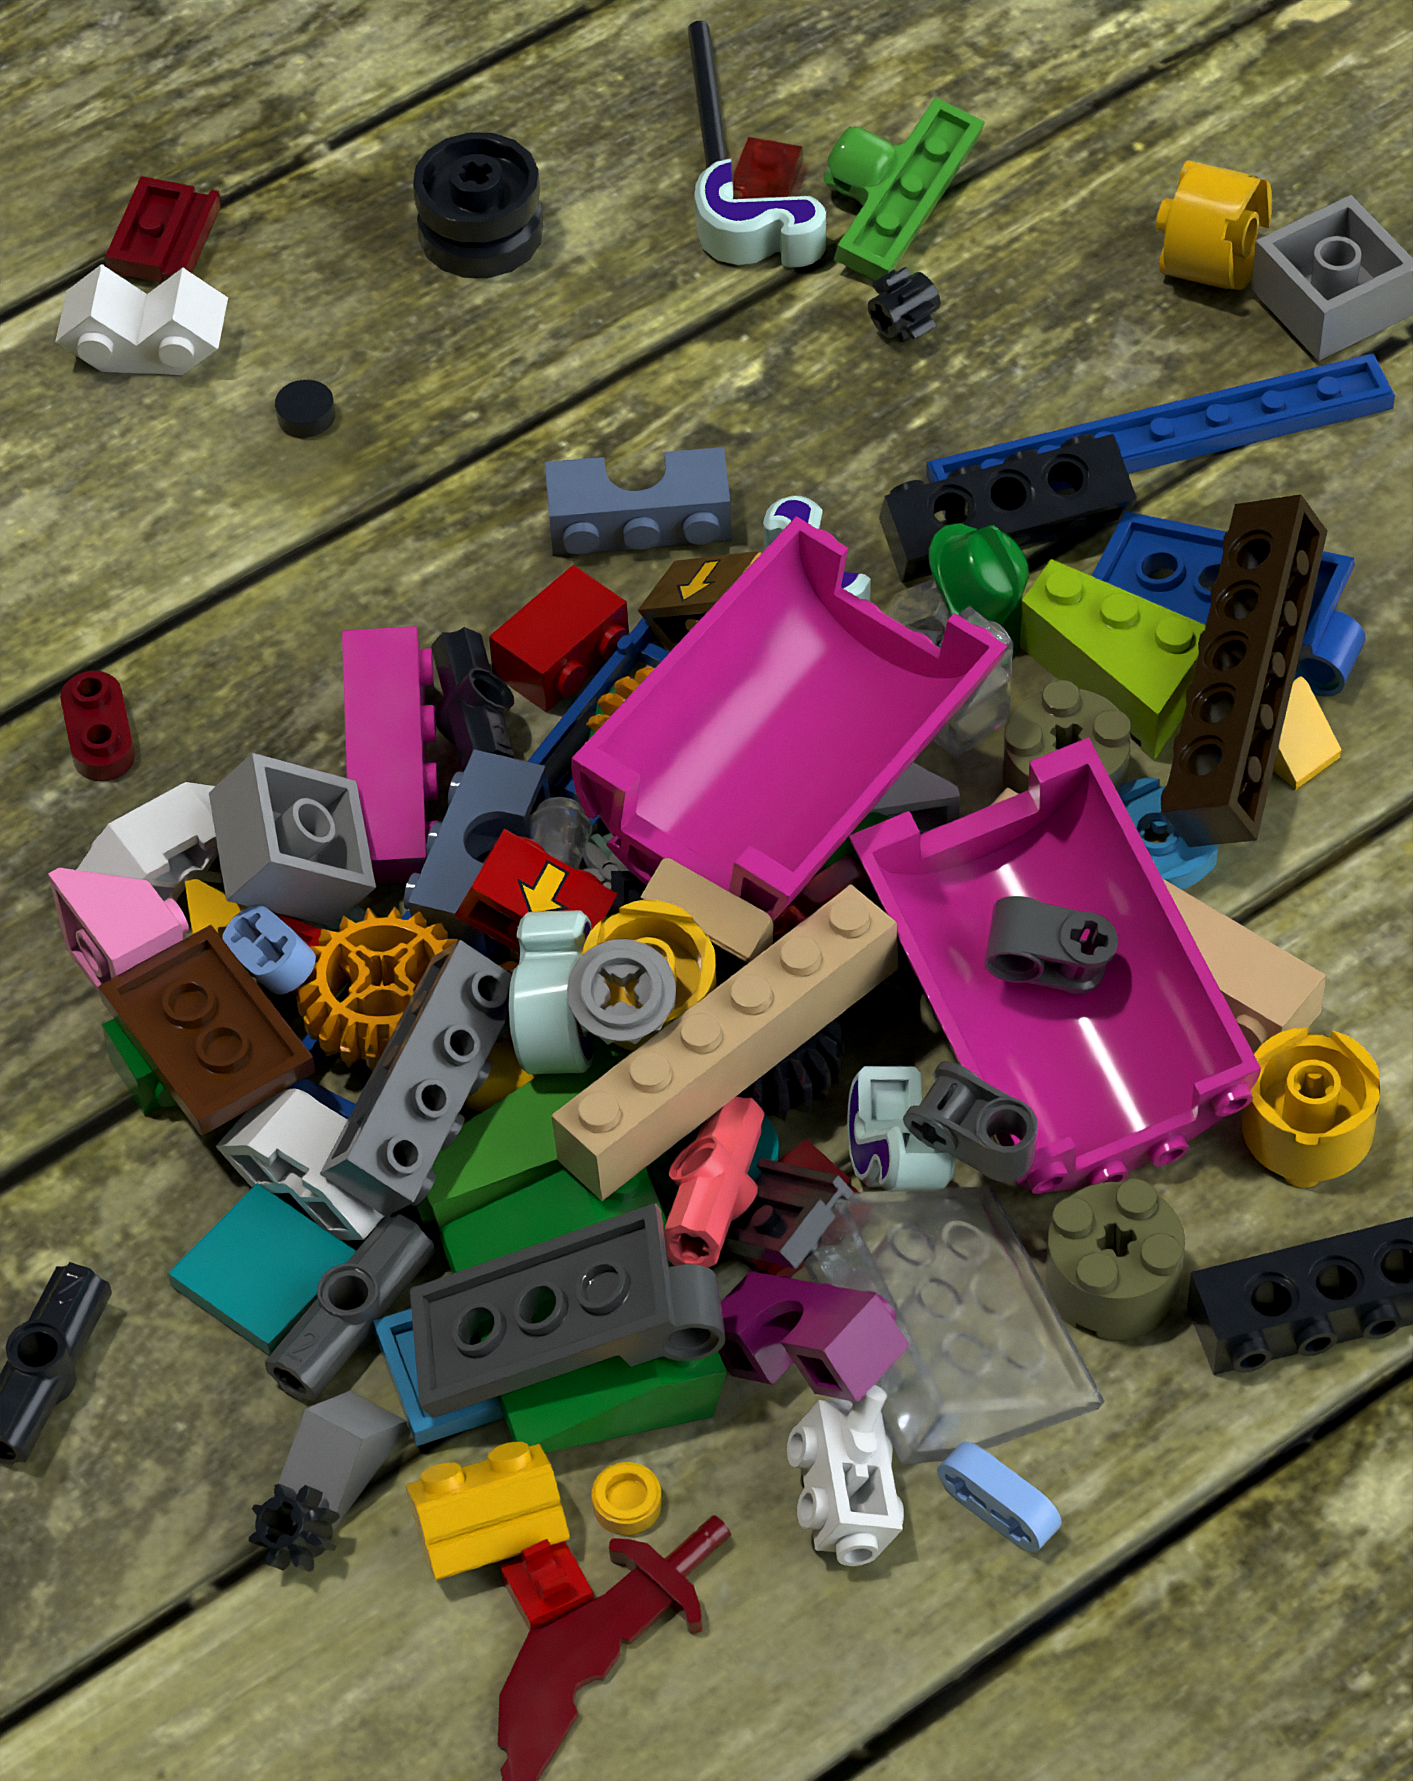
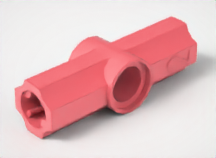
M736 1096L705 1120L701 1125L697 1139L679 1153L670 1167L669 1176L679 1189L664 1228L667 1259L674 1266L694 1264L709 1268L716 1265L731 1221L745 1212L757 1195L758 1186L747 1173L762 1132L761 1124L765 1113L752 1098Z

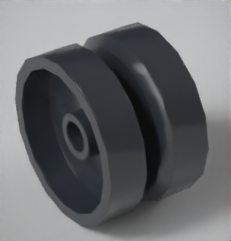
M468 132L442 140L428 149L415 166L413 190L415 206L418 210L419 242L426 258L438 268L463 278H492L510 273L532 258L541 244L543 231L542 207L539 202V169L531 152L516 140L495 133Z

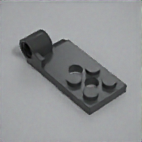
M656 1203L410 1288L419 1404L432 1418L617 1355L630 1367L662 1356L677 1361H693L715 1354L724 1346L726 1340L717 1275L711 1269L701 1265L684 1264L668 1268L662 1213ZM556 1298V1305L551 1315L542 1322L532 1324L531 1318L539 1309L540 1303L547 1299ZM494 1319V1327L490 1335L484 1341L470 1345V1339L477 1332L479 1324Z

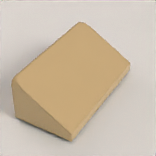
M664 858L660 862L641 895V898L644 900L664 901L683 908L694 917V921L708 935L712 944L746 963L751 962L773 945V921L768 913L670 858Z

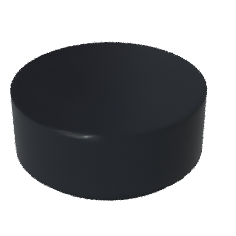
M306 379L291 382L284 386L275 398L278 424L290 435L297 437L318 435L327 430L335 419L333 394L321 382Z

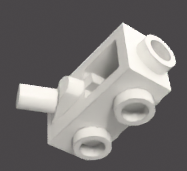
M873 1385L858 1403L854 1402L852 1404L850 1401L837 1398L825 1401L818 1400L798 1425L792 1429L787 1442L788 1461L792 1467L802 1469L805 1486L800 1494L797 1505L798 1522L803 1529L812 1530L815 1550L836 1552L838 1562L846 1566H859L872 1562L903 1530L904 1509L901 1499L896 1495L891 1468L892 1444L885 1435L881 1413L887 1394L877 1385Z

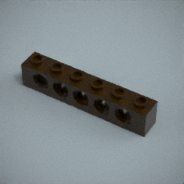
M1301 494L1235 504L1229 530L1223 537L1222 560L1217 580L1213 582L1211 587V605L1205 630L1199 637V655L1193 680L1189 683L1186 690L1187 704L1180 733L1174 740V758L1168 783L1161 794V814L1188 847L1256 841L1258 838L1328 532Z

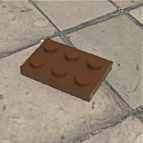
M212 925L205 927L98 986L102 1003L201 1136L316 1072L313 1056Z

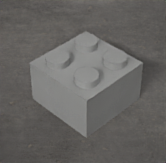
M1349 195L1257 239L1255 242L1251 290L1308 351L1320 361L1413 315V258L1352 195Z
M251 753L209 792L226 901L246 906L262 905L271 912L332 926L376 888L355 780Z

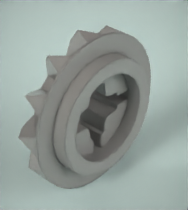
M627 939L606 941L589 949L574 965L567 987L569 1008L578 1020L583 1032H591L600 1037L607 1045L613 1041H630L637 1044L642 1037L654 1030L661 1031L664 1021L671 1010L675 1008V978L668 962L652 947ZM605 978L610 983L615 982L621 987L626 986L631 981L634 983L638 980V984L634 988V998L638 1003L639 1009L634 1005L629 1006L623 1001L616 1003L613 1007L610 1005L606 1008V1004L610 1000V990L606 985Z

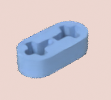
M253 905L242 910L230 921L223 933L222 939L244 968L274 994H286L296 989L311 974L315 965L316 955L313 950L287 924L265 906Z
M961 1442L937 1469L938 1477L943 1486L958 1502L1025 1551L1031 1553L1038 1552L1062 1525L1057 1509L1046 1496L974 1443Z

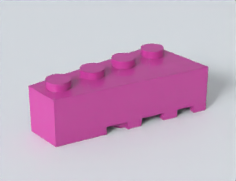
M417 626L342 630L347 779L355 780L357 783L375 884L408 883L413 873H421L427 859L426 844L429 832L433 824L439 822V820L429 821L428 801L439 800L437 763H427V743H436L434 705H426V686H434L432 648H420Z

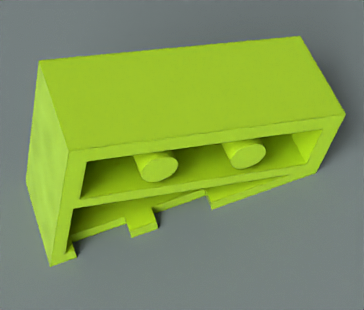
M1051 559L1022 599L1020 647L1058 680L1072 682L1078 689L1094 692L1112 702L1121 712L1128 716L1131 722L1130 733L1141 741V750L1155 760L1184 717L1187 704L1186 690L1189 683L1193 680L1199 655V637L1205 630L1206 625Z

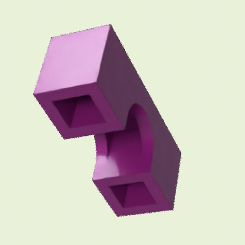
M750 1271L721 1301L726 1340L724 1346L719 1350V1354L725 1368L732 1377L773 1385L792 1364H795L814 1394L858 1403L910 1346L895 1323L897 1316L893 1307L887 1300L873 1291L864 1292L836 1287L829 1283L819 1284L793 1279L788 1276L780 1277Z

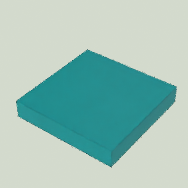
M256 1183L168 1272L170 1286L270 1356L318 1298V1283L323 1274L332 1267L346 1264L356 1251Z

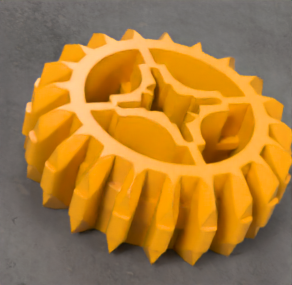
M395 906L388 917L377 918L368 907L364 921L358 923L343 915L339 925V933L322 929L321 936L318 939L319 946L310 947L316 955L315 965L307 979L297 987L299 993L296 996L298 1013L302 1015L305 1030L310 1035L311 1040L320 1041V1047L324 1050L327 1057L341 1052L342 1061L345 1062L348 1069L359 1060L366 1059L367 1066L373 1072L430 960L434 955L458 941V939H448V933L444 929L442 922L427 927L426 919H424L420 911L408 920H403L401 913H399ZM346 980L352 986L348 988L349 996L340 1003L334 996L338 988Z

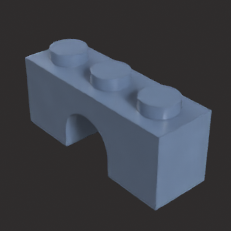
M724 447L664 452L665 474L663 478L653 487L640 491H629L614 485L606 474L605 457L545 462L552 555H583L591 552L626 549L643 550L651 547L687 544L704 545L711 542L732 541L730 495Z
M473 750L464 773L456 772L451 781L448 793L449 808L443 822H435L429 832L426 844L427 859L421 873H413L407 883L404 894V908L410 911L411 917L420 911L424 919H426L427 927L442 922L444 929L448 933V939L461 940L479 953L489 954L494 939L454 917V914L483 864L477 861L476 858L493 848L504 829L518 837H526L536 841L552 803L546 766Z

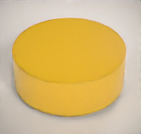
M621 1462L604 1469L597 1476L592 1487L593 1512L597 1521L606 1530L619 1535H635L650 1528L657 1521L662 1509L661 1487L655 1474L647 1467L633 1462Z

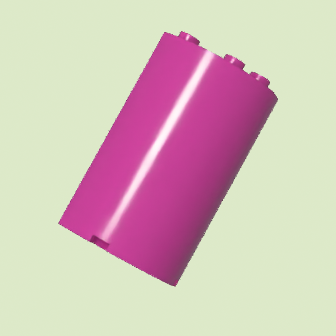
M796 516L572 757V777L577 796L587 817L595 819L599 815L608 831L613 835L606 843L607 847L645 885H648L660 862L664 858H670L768 913L772 921H774L999 664L1008 645L996 639L987 629L973 625L954 613L947 620L942 645L939 648L926 635L910 630L884 614L874 603L860 599L842 588L841 584L848 547L838 542L829 532L817 529Z
M1089 737L1029 761V790L933 830L920 834L910 811L849 835L850 843L884 912L897 922V939L959 1065L975 1073L984 1082L1015 1099L1023 1101L1033 1110L1037 1118L1034 1162L1031 1169L1023 1177L1016 1179L1017 1183L1023 1188L1031 1190L1033 1194H1043L1099 1183L1123 1182L1128 1177V1172L1150 1162L1155 1167H1161L1177 1161L1189 1151L1187 1142L1212 1127L1224 1116L1234 1114L1252 1102L1253 1096L1250 1091L1260 1076L1261 1067ZM1009 896H1024L1039 900L1045 904L1081 912H1093L1105 917L1113 924L1118 934V946L1113 958L1106 964V972L1101 984L1094 991L1081 995L1070 994L1063 990L1026 982H1008L990 974L985 968V957L993 905L997 900ZM1085 929L1080 939L1086 941L1090 930ZM1078 967L1074 977L1079 978L1084 968ZM1009 1133L994 1135L998 1145L1013 1146L1021 1141L1015 1135Z

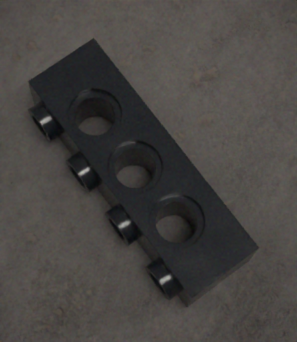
M1083 434L1065 441L1058 449L1040 454L1035 449L1023 450L1006 458L1003 464L981 469L980 465H967L954 470L946 479L929 484H924L922 480L902 483L893 488L888 495H885L879 520L900 581L903 583L932 575L929 566V546L934 534L946 526L939 522L934 515L939 511H951L960 517L963 525L976 528L977 530L989 525H995L1001 532L1015 540L1021 550L1118 524L1125 511L1132 512L1137 497L1114 434L1094 438L1092 434ZM1054 480L1065 481L1075 489L1076 493L1071 495L1059 494L1050 487L1049 482ZM999 495L1011 497L1017 502L1019 508L1011 511L1003 510L997 507L991 498Z
M1413 1216L1191 1272L1187 1309L1213 1375L1232 1370L1240 1373L1251 1372L1262 1368L1271 1360L1299 1353L1303 1356H1314L1329 1350L1338 1343L1362 1337L1370 1340L1381 1339L1393 1334L1401 1327L1413 1325ZM1400 1277L1409 1281L1410 1283L1399 1284L1392 1282L1387 1278ZM1335 1293L1346 1299L1332 1300L1323 1296V1294ZM1269 1309L1281 1315L1270 1317L1262 1315L1258 1311Z

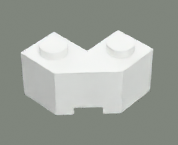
M101 264L66 291L55 342L101 372L183 375L218 350L228 297L184 268L146 294Z
M185 782L110 822L94 840L90 851L77 870L148 880L163 901L172 898L176 902L186 888L185 881L199 879L200 881L223 883L209 799V792L215 786Z
M284 1089L247 1110L216 1145V1148L251 1187L258 1183L271 1193H290L316 1224L339 1240H364L384 1217L381 1213L320 1175L347 1119L302 1090Z

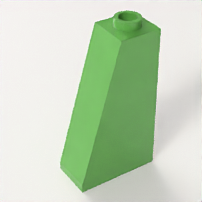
M597 1037L591 1041L594 1058L591 1067L586 1072L540 1074L463 1124L455 1140L447 1149L439 1151L431 1167L437 1173L435 1182L426 1197L417 1205L423 1225L436 1220L440 1230V1227L566 1169L557 1160L551 1115L629 1056V1050L613 1042L607 1045L600 1037ZM668 1151L650 1163L646 1170H649V1167H658L671 1162Z

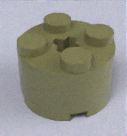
M1057 680L1048 683L1043 691L1022 701L1007 720L1004 731L1003 783L1005 789L1008 787L1018 794L1029 790V761L1089 737L1114 787L1118 791L1122 784L1128 782L1131 745V722L1128 716L1106 698L1091 691L1078 689L1072 682Z
M1129 1179L1125 1182L1099 1183L1075 1192L1070 1197L1059 1201L1055 1206L1048 1233L1046 1290L1049 1301L1056 1313L1063 1321L1075 1329L1077 1323L1085 1328L1097 1331V1338L1110 1341L1129 1340L1150 1333L1158 1328L1168 1317L1169 1310L1178 1298L1181 1287L1185 1235L1176 1212L1164 1199L1157 1195L1153 1185L1140 1179Z

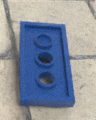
M1125 511L1092 576L1206 625L1211 605V591L1204 588L1212 586L1213 582L1217 580L1223 555V537L1226 531ZM1323 551L1294 680L1302 676L1308 682L1314 695L1334 696L1343 690L1363 648L1366 636L1363 628L1356 620L1345 613L1334 610L1355 567L1354 557ZM1161 569L1174 571L1171 576L1164 579L1147 577Z

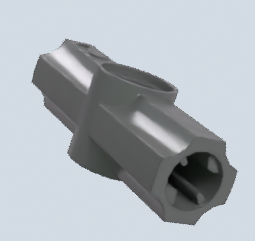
M401 1214L384 1217L346 1264L332 1267L323 1274L318 1283V1298L265 1361L267 1373L279 1383L285 1392L300 1401L303 1399L314 1401L355 1350L368 1347L377 1340L373 1320L383 1318L385 1313L434 1254L433 1241L421 1231L418 1224ZM348 1304H361L360 1307L353 1310L340 1309Z

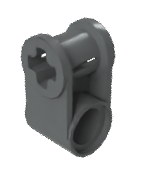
M1004 897L997 900L993 905L985 968L996 978L1008 982H1026L1063 990L1070 994L1083 995L1094 991L1101 984L1106 972V964L1113 958L1116 952L1118 934L1112 923L1105 917L1093 912H1081L1049 905L1030 897ZM1089 929L1090 932L1086 941L1080 939L1084 930ZM1078 967L1084 968L1079 978L1074 977Z
M940 1062L933 1073L935 1083L920 1105L910 1106L905 1113L903 1122L906 1128L927 1146L937 1151L948 1153L980 1171L990 1179L999 1182H1009L1023 1177L1031 1169L1035 1159L1037 1118L1033 1110L1023 1101L1015 1099L984 1082L969 1069L954 1062ZM999 1133H1009L1015 1135L1021 1141L1013 1146H1001L995 1144L990 1138Z

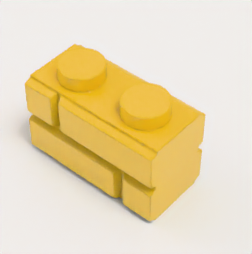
M524 1442L505 1443L492 1449L488 1453V1460L461 1467L460 1464L455 1462L440 1463L423 1471L420 1475L421 1480L406 1484V1491L415 1519L422 1552L435 1581L520 1555L521 1550L545 1539H548L551 1545L570 1539L554 1472L540 1444L529 1447Z

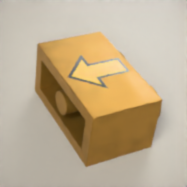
M760 551L675 560L642 603L638 612L665 649L671 652L761 553Z

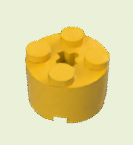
M1186 161L1179 176L1178 188L1174 199L1165 198L1157 214L1156 230L1165 234L1164 247L1159 260V272L1164 275L1218 288L1244 289L1252 279L1255 242L1259 226L1266 228L1270 226L1272 214V190L1270 183L1267 180L1257 178L1255 175L1195 161Z
M640 900L619 907V912L606 919L603 923L600 921L590 931L583 947L582 955L603 942L627 939L644 943L655 949L665 958L675 978L676 996L675 1008L671 1010L664 1021L662 1029L717 988L715 951L708 935L705 934L703 929L694 921V917L686 910L668 902ZM605 978L606 985L610 990V1000L606 1004V1008L610 1005L613 1007L616 1003L623 1001L629 1006L634 1005L639 1009L638 1003L634 998V988L638 984V980L634 983L631 981L626 986L621 987L615 982L610 983ZM654 1030L642 1037L637 1044L630 1041H613V1043L622 1048L635 1051L660 1031Z
M1309 1027L1288 1029L1266 1040L1254 1053L1261 1067V1072L1257 1082L1250 1091L1253 1100L1242 1110L1241 1131L1246 1145L1254 1157L1269 1170L1283 1176L1285 1181L1291 1186L1298 1188H1310L1319 1181L1334 1179L1351 1171L1365 1158L1373 1142L1380 1101L1378 1067L1370 1053L1360 1043L1346 1034L1332 1030L1330 1036L1308 1034Z

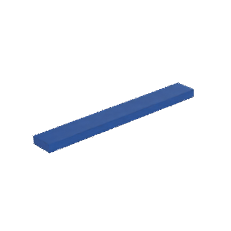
M1368 354L928 461L926 476L929 483L946 479L954 470L967 465H980L981 469L1003 464L1006 458L1017 452L1035 449L1040 454L1058 449L1065 441L1083 434H1092L1094 438L1114 434L1129 474L1393 409L1395 394L1374 354ZM1062 480L1049 482L1050 487L1055 492L1072 488L1069 483ZM1004 495L991 498L996 506L1015 502L1011 497ZM942 511L945 519L958 516L951 511Z

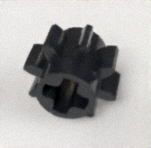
M904 267L899 271L893 269L872 282L875 291L879 295L868 302V312L875 327L884 336L893 338L898 335L901 342H905L910 338L915 341L936 328V324L930 314L940 308V297L936 287L925 274L915 272L910 275L908 268Z
M276 1484L274 1486L275 1497L267 1500L263 1505H253L252 1510L257 1515L255 1520L256 1532L249 1536L248 1539L250 1543L270 1548L265 1564L284 1571L292 1562L295 1567L311 1572L314 1570L313 1558L318 1557L325 1550L335 1551L337 1546L331 1540L333 1535L332 1523H335L340 1518L338 1512L327 1508H317L322 1500V1491L304 1485L296 1494L294 1489L282 1484ZM294 1522L298 1524L295 1533L291 1532Z

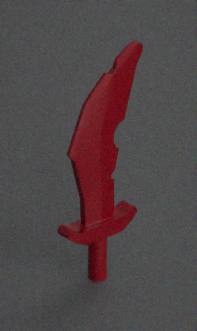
M716 1515L710 1516L665 1558L648 1543L622 1538L611 1539L609 1542L611 1562L625 1565L631 1572L602 1596L544 1628L529 1631L499 1695L497 1745L507 1752L508 1757L500 1768L502 1781H539L578 1717V1711L574 1705L576 1692L585 1684L605 1679L621 1656L620 1646L622 1644H631L670 1608L686 1621L690 1634L699 1633L703 1630L701 1607L694 1585L685 1577L731 1536L729 1528Z

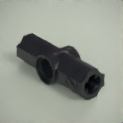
M466 627L454 632H442L431 646L445 700L435 712L438 730L446 739L456 745L463 773L473 750L514 759L504 720V715L514 705V696L507 684L491 672L482 635Z
M69 1262L66 1266H56L29 1320L16 1327L8 1337L5 1347L8 1360L0 1373L1 1463L11 1466L17 1462L26 1463L54 1406L65 1400L74 1390L77 1379L74 1367L112 1295L109 1282L96 1275L91 1268ZM52 1360L44 1366L31 1367L37 1361Z

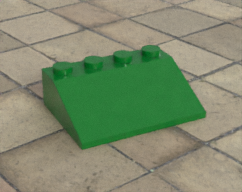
M646 1167L603 1201L569 1170L564 1169L440 1227L439 1238L453 1274L656 1203L661 1209L663 1229L666 1226L667 1220ZM667 1259V1261H668V1268L674 1266V1265ZM556 1298L547 1299L540 1303L539 1309L531 1318L532 1324L542 1322L551 1315L556 1305ZM494 1319L479 1324L478 1330L474 1334L477 1343L484 1341L490 1335L494 1327ZM719 1351L706 1358L693 1361H677L662 1356L632 1367L617 1355L497 1396L513 1442H524L529 1447L540 1444L544 1453L713 1418L727 1371Z

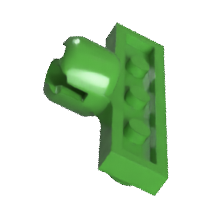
M935 97L908 139L901 145H893L890 141L860 126L848 127L838 138L828 157L827 165L829 169L824 172L823 180L830 189L862 204L863 207L837 245L834 260L873 280H877L895 269L980 138L985 121Z

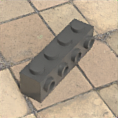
M461 940L432 957L320 1175L385 1217L410 1204L417 1206L426 1197L436 1179L437 1173L431 1167L439 1151L447 1149L452 1144L464 1124L465 1118L459 1112L467 1096H472L479 1090L491 1071L492 1062L486 1058L495 1041L499 1042L510 1031L509 990L512 978L511 973Z

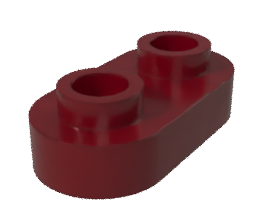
M86 671L79 673L66 682L60 695L74 766L79 774L89 780L110 781L125 774L131 768L135 759V750L121 685L115 677L106 672Z

